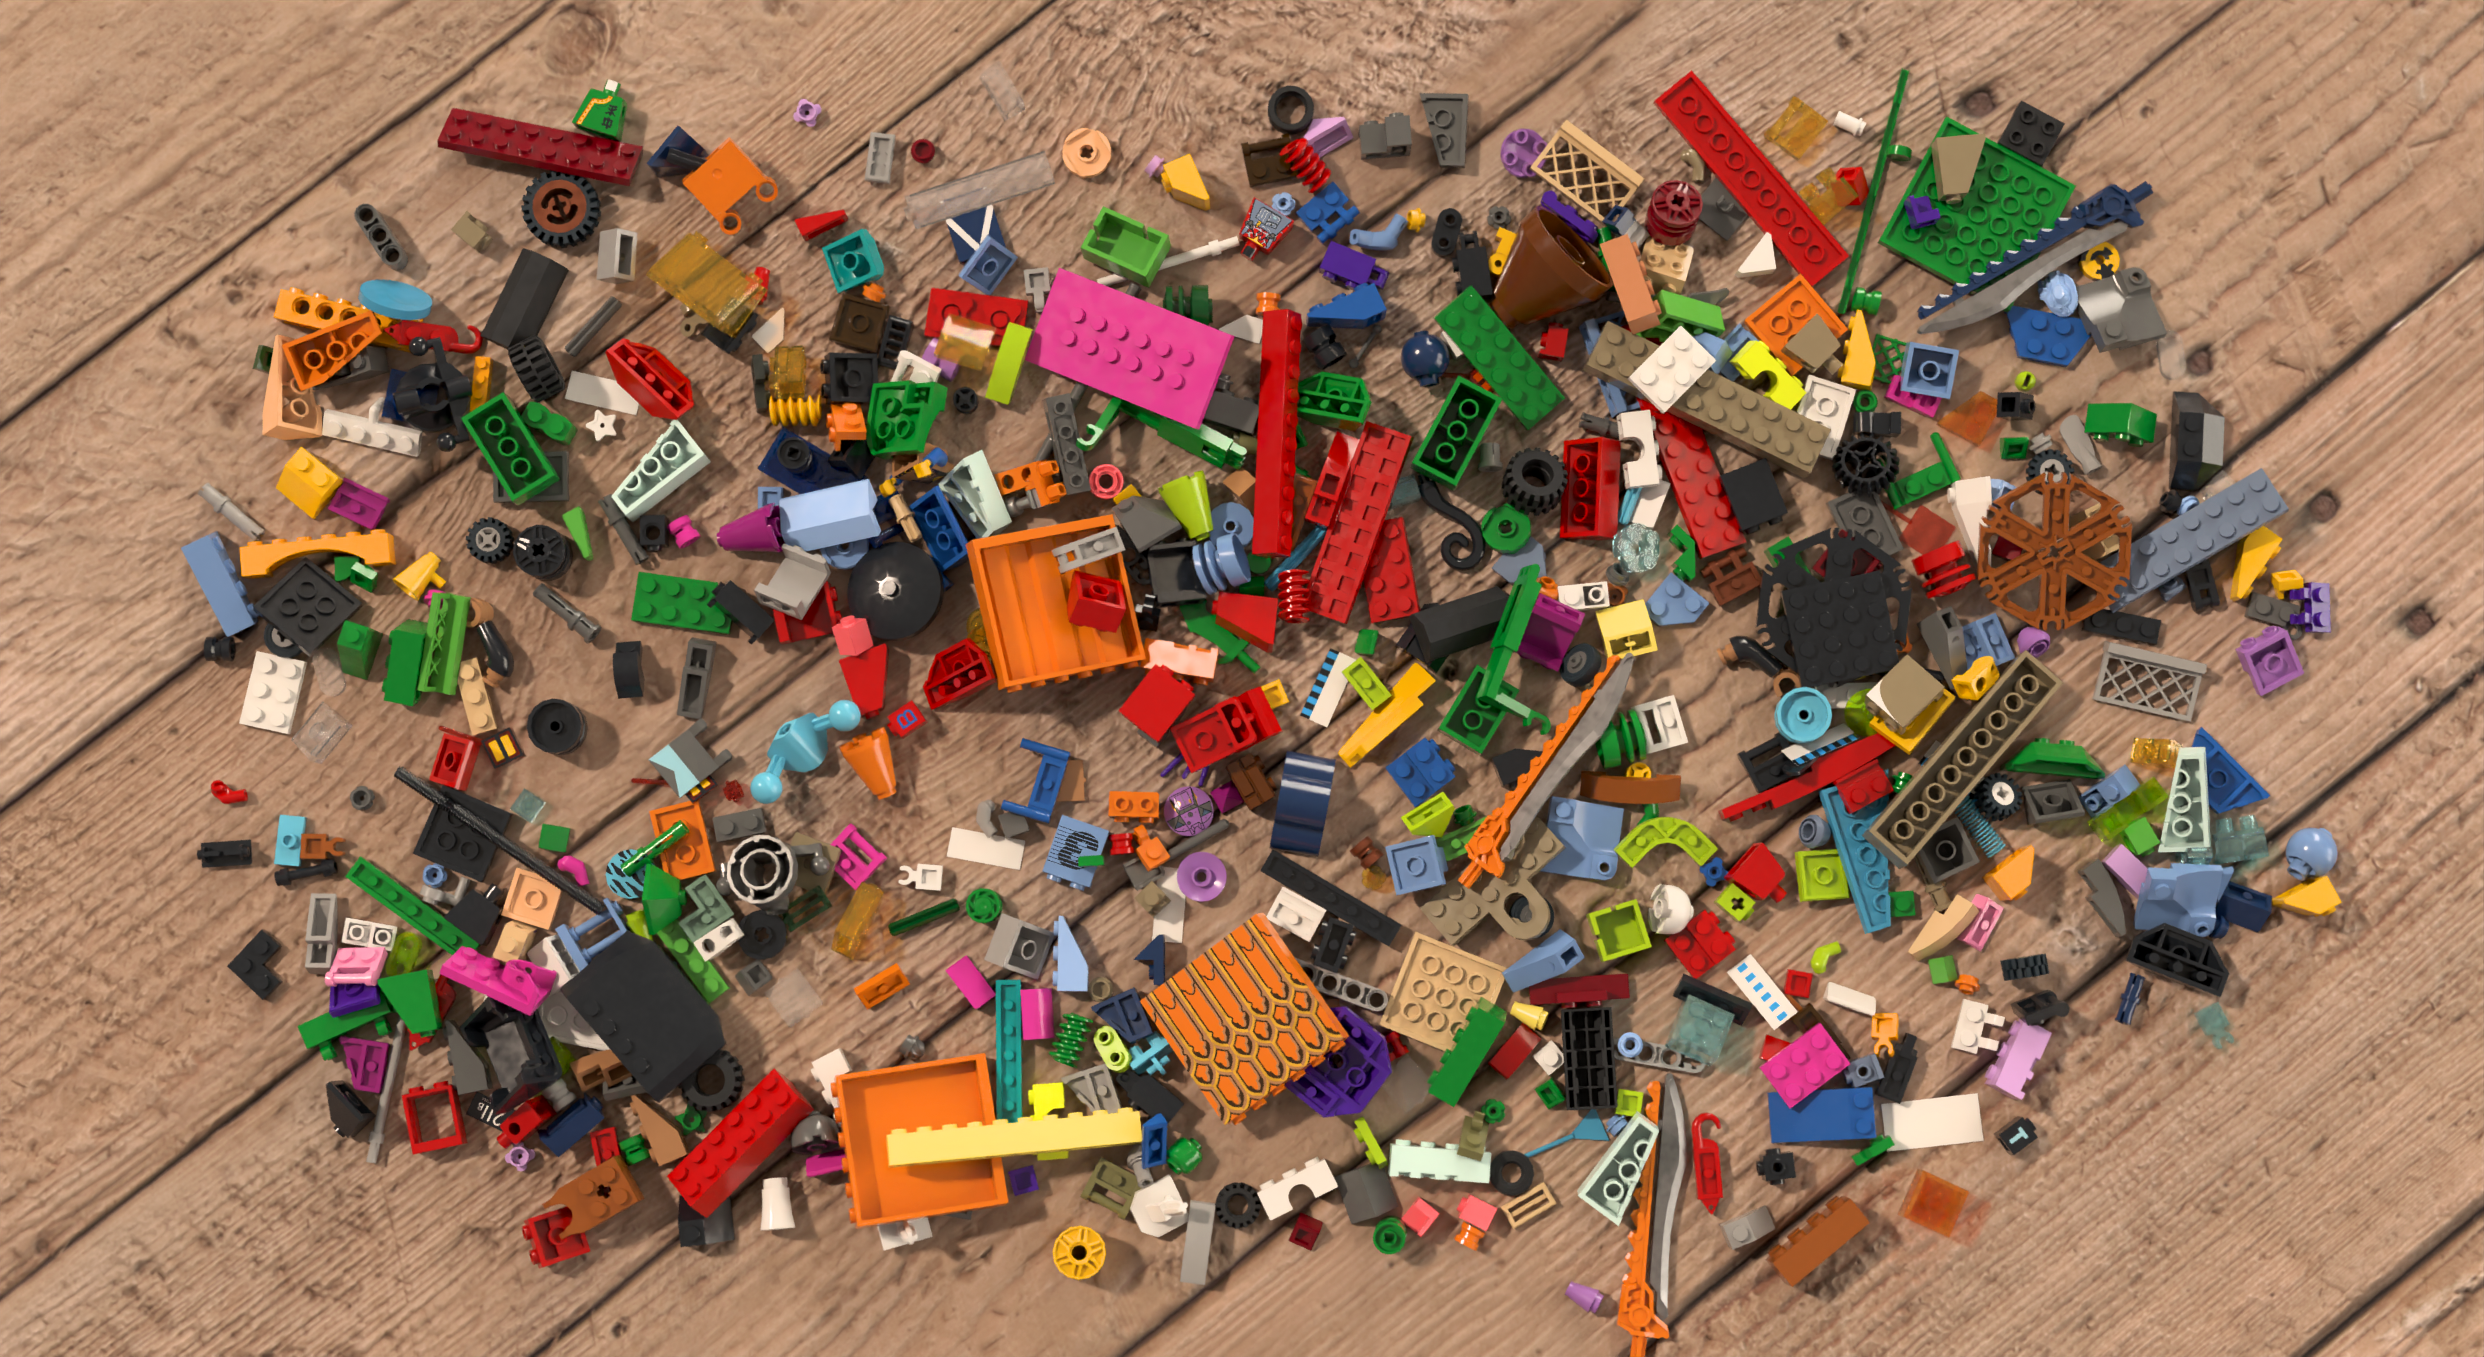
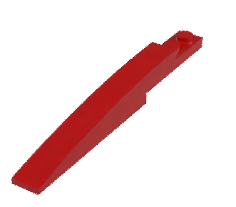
M1879 733L1819 757L1807 768L1809 773L1719 810L1722 820L1729 818V821L1732 822L1744 817L1742 812L1751 808L1752 812H1756L1767 807L1765 804L1767 801L1771 810L1776 809L1852 772L1894 747L1895 744Z

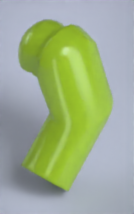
M1838 941L1818 947L1814 951L1811 967L1815 973H1824L1827 969L1826 964L1829 957L1841 953Z

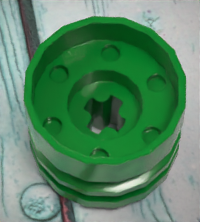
M1634 709L1627 711V722L1622 712L1617 713V725H1613L1611 720L1601 738L1595 743L1604 769L1620 766L1621 754L1623 753L1629 763L1634 762V751L1639 761L1646 759V737L1642 723L1639 721Z

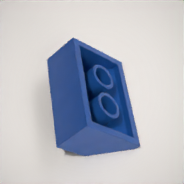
M935 486L908 507L911 512L915 513L913 518L942 573L962 566L969 561L966 548L968 540L943 491L939 486Z

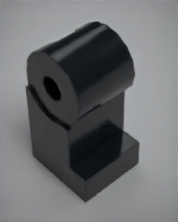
M1856 412L1853 418V434L1860 435L1863 432L1867 436L1873 433L1874 437L1896 438L1901 434V412Z

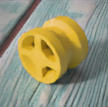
M1636 762L1626 769L1624 777L1651 778V771L1646 764Z

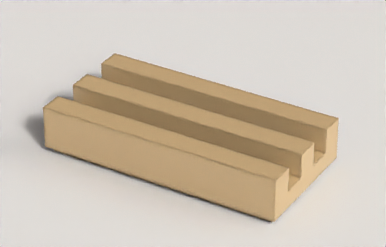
M1541 1182L1500 1208L1512 1228L1515 1229L1557 1203L1545 1183ZM1541 1189L1544 1191L1543 1194L1532 1199L1531 1201L1527 1202L1526 1204L1522 1205L1512 1212L1508 1211L1509 1208L1518 1204L1519 1202L1523 1201L1529 1196L1535 1194ZM1548 1198L1549 1202L1514 1221L1513 1217L1543 1199Z

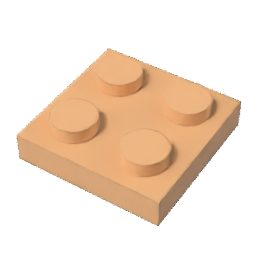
M516 868L501 915L551 930L563 891L552 885V883L547 882L537 873Z

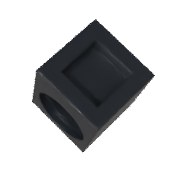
M640 515V545L643 548H647L648 552H661L662 548H669V530L667 529L669 518L665 515ZM653 528H659L660 536L655 540H650L649 532Z

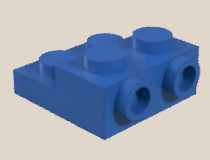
M1426 737L1385 768L1414 807H1417L1455 778L1453 774L1456 771L1455 767L1448 759L1442 760L1438 754L1441 751L1439 746L1433 739L1428 741Z

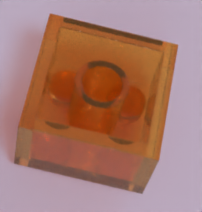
M1917 1169L1897 1215L1949 1238L1970 1191L1924 1170Z

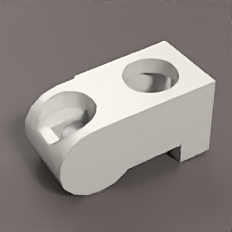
M732 918L695 941L694 945L706 962L719 956L724 950L732 946L731 944L741 939L744 934L735 919ZM704 942L706 943L711 952H708L705 949Z

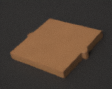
M1068 760L1056 802L1085 801L1084 783L1086 778H1084L1083 760Z

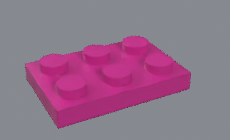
M1818 1023L1759 1068L1788 1108H1792L1850 1065V1062L1821 1023Z

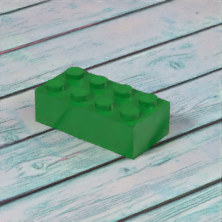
M504 392L461 418L510 499L518 506L561 480L527 424L522 420L511 398Z

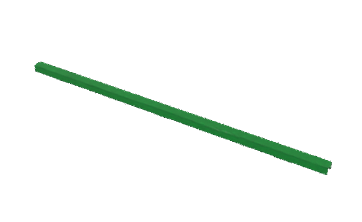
M1901 69L1837 310L1841 314L1846 313L1909 70Z

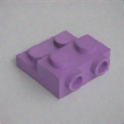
M2269 626L2263 629V635L2257 638H2246L2240 642L2241 646L2235 649L2243 670L2248 672L2255 691L2260 696L2304 674L2288 631L2279 626Z

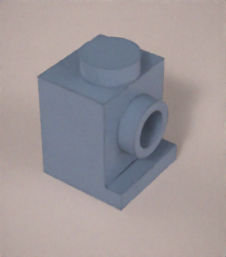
M1873 1053L1849 1061L1850 1065L1842 1070L1845 1082L1851 1084L1854 1088L1884 1078L1876 1054ZM1860 1067L1866 1068L1867 1073L1865 1076L1859 1075Z

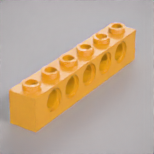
M290 287L289 291L281 289L274 318L282 323L318 331L347 320L352 315H359L370 310L362 304L360 308L352 306V302L343 299H337V302L329 301L328 296L314 293L313 297L304 295L305 291ZM304 304H309V311L301 314V307ZM333 309V316L328 320H324L325 312ZM375 313L377 320L381 321L380 328L383 333L370 344L411 353L409 346L397 345V341L383 331V329L399 323L402 319L390 318ZM423 319L409 320L423 323Z

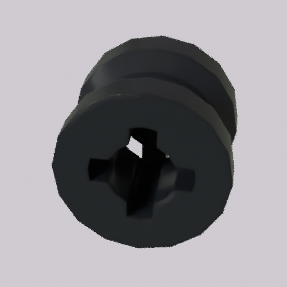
M959 388L953 396V403L962 414H971L978 408L979 400L977 394L971 388Z

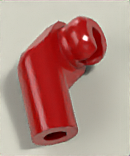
M216 780L211 784L212 794L223 804L248 801L246 789L232 791L221 780Z

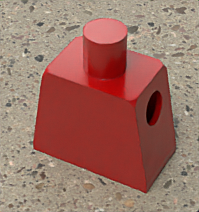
M1762 842L1753 843L1724 877L1729 883L1735 884L1740 890L1755 900H1764L1769 895L1778 903L1787 894L1778 884L1786 874Z
M542 1094L529 1099L500 1125L503 1132L497 1137V1141L505 1149L513 1143L517 1145L530 1138L537 1129H540L557 1113Z

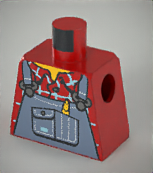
M1254 197L1239 233V238L1246 242L1240 254L1250 261L1254 260L1258 251L1270 255L1292 230L1294 220Z

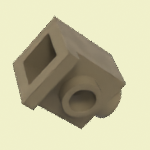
M468 211L464 213L451 229L478 253L482 249L488 248L493 241V238L486 233L488 228L479 220H476Z
M1153 881L1135 897L1136 901L1153 918L1171 902L1167 895Z

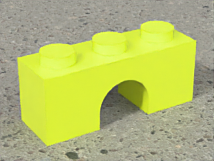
M1748 341L1729 362L1745 379H1754L1760 372H1766L1770 378V387L1763 396L1791 410L1806 394L1802 389V382L1797 377L1790 376L1786 372V365L1778 358L1774 359L1769 354L1770 349L1764 342Z
M1063 1082L1033 1084V1090H1028L1029 1105H1034L1035 1115H1030V1117H1033V1121L1043 1120V1116L1048 1115L1052 1109L1066 1107ZM1069 1151L1033 1155H1037L1038 1161L1069 1158Z

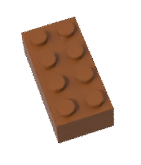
M1838 1196L1833 1197L1825 1204L1827 1208L1822 1213L1815 1212L1806 1220L1808 1224L1801 1230L1796 1228L1787 1236L1789 1239L1782 1246L1777 1244L1768 1251L1769 1257L1765 1260L1785 1284L1791 1287L1796 1285L1870 1223L1850 1198L1844 1196L1840 1198Z

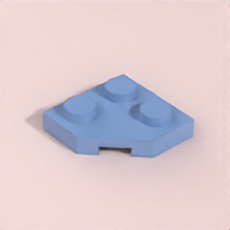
M1672 572L1645 603L1650 620L1658 627L1694 623L1709 604L1707 600Z

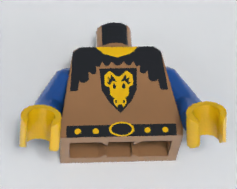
M925 443L924 453L893 455L892 475L890 479L879 486V489L885 498L895 493L897 490L894 485L898 486L904 480L929 484L943 476L945 477L954 468V465L948 463L947 450Z

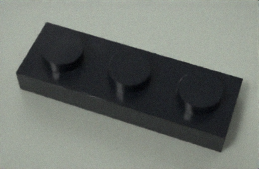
M2102 609L2083 620L2082 631L2156 645L2161 620L2117 611L2112 613L2111 610Z
M1684 973L1673 993V996L1740 1026L1744 1023L1753 1004Z

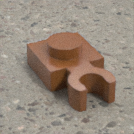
M301 834L300 858L328 859V852L334 856H344L345 852H338L336 850V844L346 842V839L336 837L328 841L329 834Z

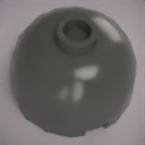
M813 1111L808 1117L801 1120L791 1133L792 1151L797 1154L812 1155V1150H821L822 1154L840 1148L838 1142L840 1129L832 1118L821 1115L819 1111Z

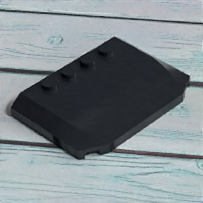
M626 931L560 989L584 1020L647 1093L658 1103L726 1045L720 1016L654 941L632 932Z

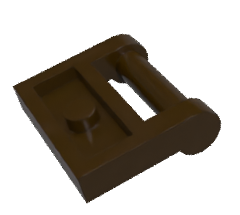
M1289 133L1281 135V138L1252 144L1248 142L1241 143L1250 187L1297 178V170L1291 171L1290 169L1294 162L1292 161L1287 164L1284 162L1288 154L1255 160L1251 158L1252 153L1284 148L1291 143Z

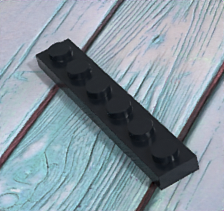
M1275 850L1271 851L1260 870L1262 873L1347 923L1354 925V927L1388 947L1402 926Z

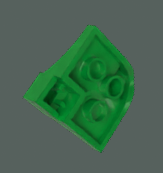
M911 380L873 383L866 425V439L871 454L880 459H893V455L924 453L925 443L932 423L939 412H944L948 388L937 382L915 383Z

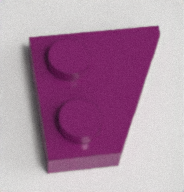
M340 1036V1043L343 1044L347 1058L345 1060L352 1074L351 1080L354 1089L381 1093L390 1043Z

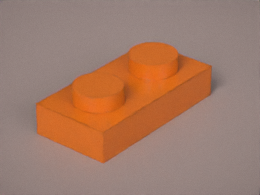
M896 963L857 986L854 990L868 1010L910 985V982Z

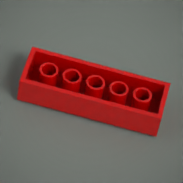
M773 1069L667 1177L689 1206L708 1218L793 1132L798 1123L814 1111V1108L788 1078L776 1069Z

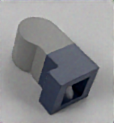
M1615 205L1602 222L1617 237L1628 234L1631 243L1636 241L1639 249L1649 236V233L1639 225V222L1633 217L1634 214L1628 208ZM1620 214V216H1619V217L1617 218V220L1614 222V221H1613V218H1614L1616 215Z

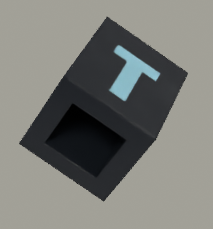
M2020 1116L2015 1117L1994 1133L1995 1137L2010 1155L2017 1154L2038 1138L2034 1133L2037 1130L2034 1124L2028 1118L2024 1119Z

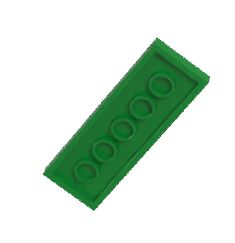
M1473 286L1466 288L1433 317L1487 384L1502 398L1503 403L1526 430L1531 429L1565 399Z

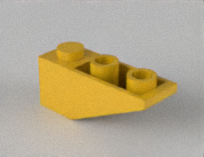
M1857 310L1856 316H1851L1848 331H1852L1850 340H1845L1843 354L1847 356L1845 364L1838 370L1837 378H1841V385L1871 391L1876 371V362L1862 310Z
M2265 526L2243 537L2237 545L2230 599L2234 602L2248 597L2253 590L2251 584L2255 578H2261L2267 569L2264 565L2269 558L2273 559L2281 549L2278 545L2283 539Z

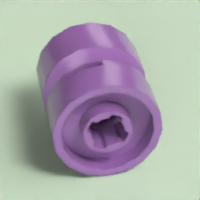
M933 338L926 348L922 359L941 368L940 376L952 382L963 364L965 353L954 348L948 350L946 343Z

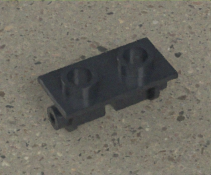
M251 840L201 843V850L197 851V858L202 860V868L251 865Z

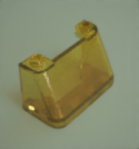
M697 231L694 234L689 232L649 269L646 276L711 325L734 338L768 289L761 285L763 280L751 272L748 276L706 244L708 239Z

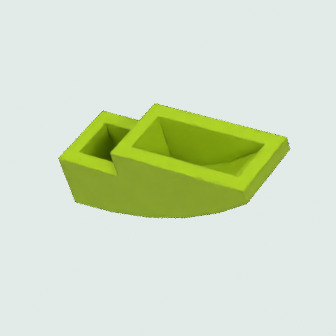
M1011 322L1008 323L985 398L1007 405L1012 401L1033 329Z

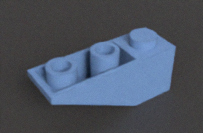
M1560 929L1502 972V975L1512 992H1516L1567 972L1585 957L1575 939Z

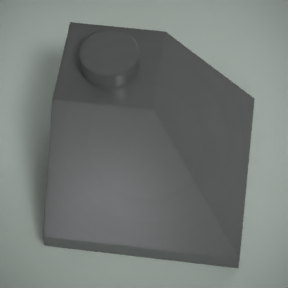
M1131 496L1112 508L1121 526L1139 553L1182 528L1163 500Z

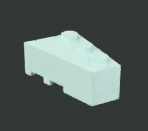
M982 450L962 459L938 483L977 539L999 535L1012 523Z

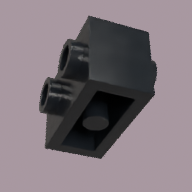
M1332 917L1329 918L1328 922L1323 920L1318 934L1323 936L1320 946L1315 944L1310 957L1314 959L1313 965L1335 973L1338 972V969L1343 970L1348 958L1344 954L1346 946H1352L1356 932L1352 931L1354 925Z

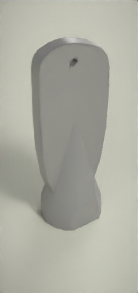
M2077 415L2068 416L2060 425V434L2070 452L2082 464L2085 475H2089L2099 470L2102 465L2095 458V451L2088 434L2084 433L2085 428Z

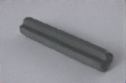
M611 296L565 346V350L571 356L576 357L621 308V302Z

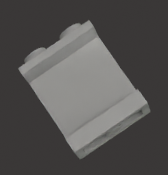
M784 543L782 550L785 559L768 586L758 583L754 592L759 603L802 620L831 574L827 560L819 554L812 555L805 552L799 546L794 545L792 547Z

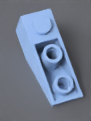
M1059 916V921H1054V936H1058V946L1053 947V961H1058V971H1053V986H1057V991H1088L1089 966L1064 916Z

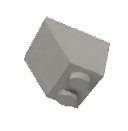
M1002 913L984 960L1038 980L1052 944L1054 932Z

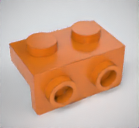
M852 402L831 404L830 413L826 414V428H829V442H833L835 451H840L841 440H866L867 431L861 404Z
M1110 791L1108 816L1114 818V822L1127 823L1129 818H1139V823H1154V819H1159V793Z

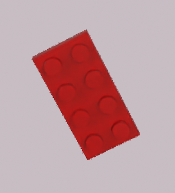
M1403 517L1384 520L1363 578L1372 624L1405 618L1420 612Z

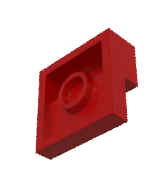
M1702 910L1689 920L1684 929L1664 939V942L1690 976L1695 979L1736 950L1733 946L1736 941L1728 931L1724 933L1717 926L1720 920L1712 911L1707 913L1706 910Z
M568 1206L524 1220L525 1226H522V1233L524 1239L531 1242L533 1250L529 1251L530 1259L533 1265L538 1264L539 1269L590 1252L585 1232L572 1234L565 1239H561L559 1236L572 1222L573 1214Z

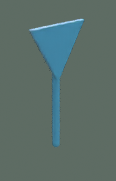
M1591 1109L1570 1135L1524 1155L1528 1158L1571 1139L1609 1141V1138L1596 1109Z

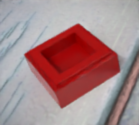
M1787 969L1783 994L1809 998L1813 974Z

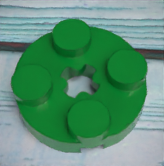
M1503 504L1504 506H1499L1498 508L1494 507L1486 513L1481 526L1485 542L1496 552L1515 554L1529 541L1531 522L1528 516L1524 514V510L1516 511L1513 504ZM1510 523L1512 531L1503 534V530L1500 527L1502 525L1507 526Z

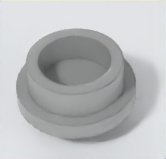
M2041 433L2030 440L2032 445L2028 448L2030 451L2033 450L2035 454L2042 452L2053 444L2050 440L2052 438L2051 435L2045 436Z

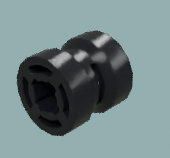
M206 637L204 642L206 661H216L219 658L223 661L233 662L236 654V644L233 637H224L219 640L216 637Z

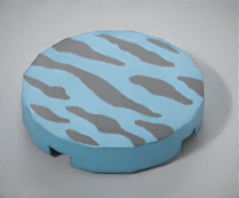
M637 850L620 851L612 857L607 865V884L612 892L622 898L635 899L643 895L646 865L631 877H628L620 866L635 855ZM645 854L643 857L637 860V863L644 859L647 855Z

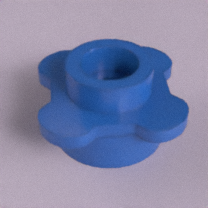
M1718 857L1713 858L1712 862L1703 864L1699 868L1708 886H1715L1716 882L1725 880L1724 877L1728 873L1722 866V859ZM1713 869L1716 870V874L1712 873Z

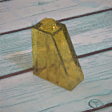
M861 882L835 929L831 950L854 960L883 900L884 892L878 886Z

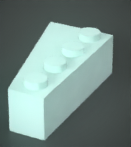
M1396 1139L1395 1144L1390 1143L1388 1175L1489 1183L1491 1152L1486 1151L1485 1147L1482 1160L1477 1161L1458 1155L1459 1144L1446 1143L1445 1148L1436 1147V1142L1421 1141V1145L1416 1146L1411 1145V1140Z

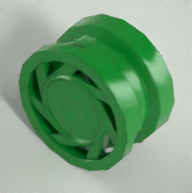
M977 889L968 896L966 901L968 915L979 923L995 921L1003 909L1000 896L991 889Z

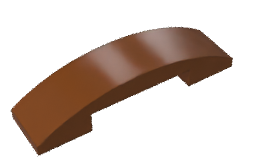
M1581 771L1580 795L1587 798L1627 804H1657L1680 800L1681 775L1656 774V778L1606 776V772Z

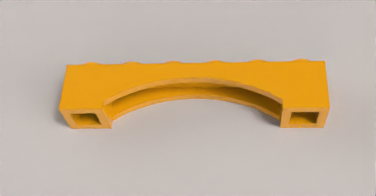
M384 529L371 530V534L361 535V532H348L346 537L326 534L321 535V539L312 540V537H298L296 542H287V539L272 540V544L263 545L261 541L248 542L247 546L239 547L241 576L246 579L273 577V572L289 561L302 556L325 552L359 556L365 559V564L370 567L396 565L394 536L386 533Z

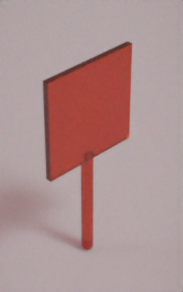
M1881 500L1886 510L1908 523L1899 540L1922 555L1944 546L1956 528L1921 504L1910 519Z

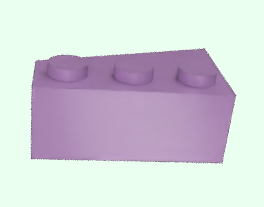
M2019 1019L2012 1023L2008 1031L2011 1035L2007 1043L2003 1042L1997 1051L1999 1058L1995 1065L1991 1064L1985 1074L1987 1078L1985 1084L2011 1099L2022 1100L2025 1093L2021 1089L2026 1080L2030 1081L2034 1073L2031 1071L2036 1061L2041 1059L2052 1033L2038 1025L2027 1026Z

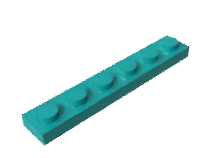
M996 980L997 1120L1007 1119L1008 1123H1018V1118H1023L1021 980Z

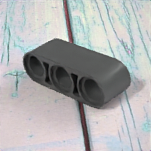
M370 204L359 205L354 212V217L381 260L393 270L404 269L408 263L407 253L382 215ZM373 212L372 219L364 222L365 214ZM386 232V238L382 242H377L378 234ZM395 252H399L398 260L390 262V256Z

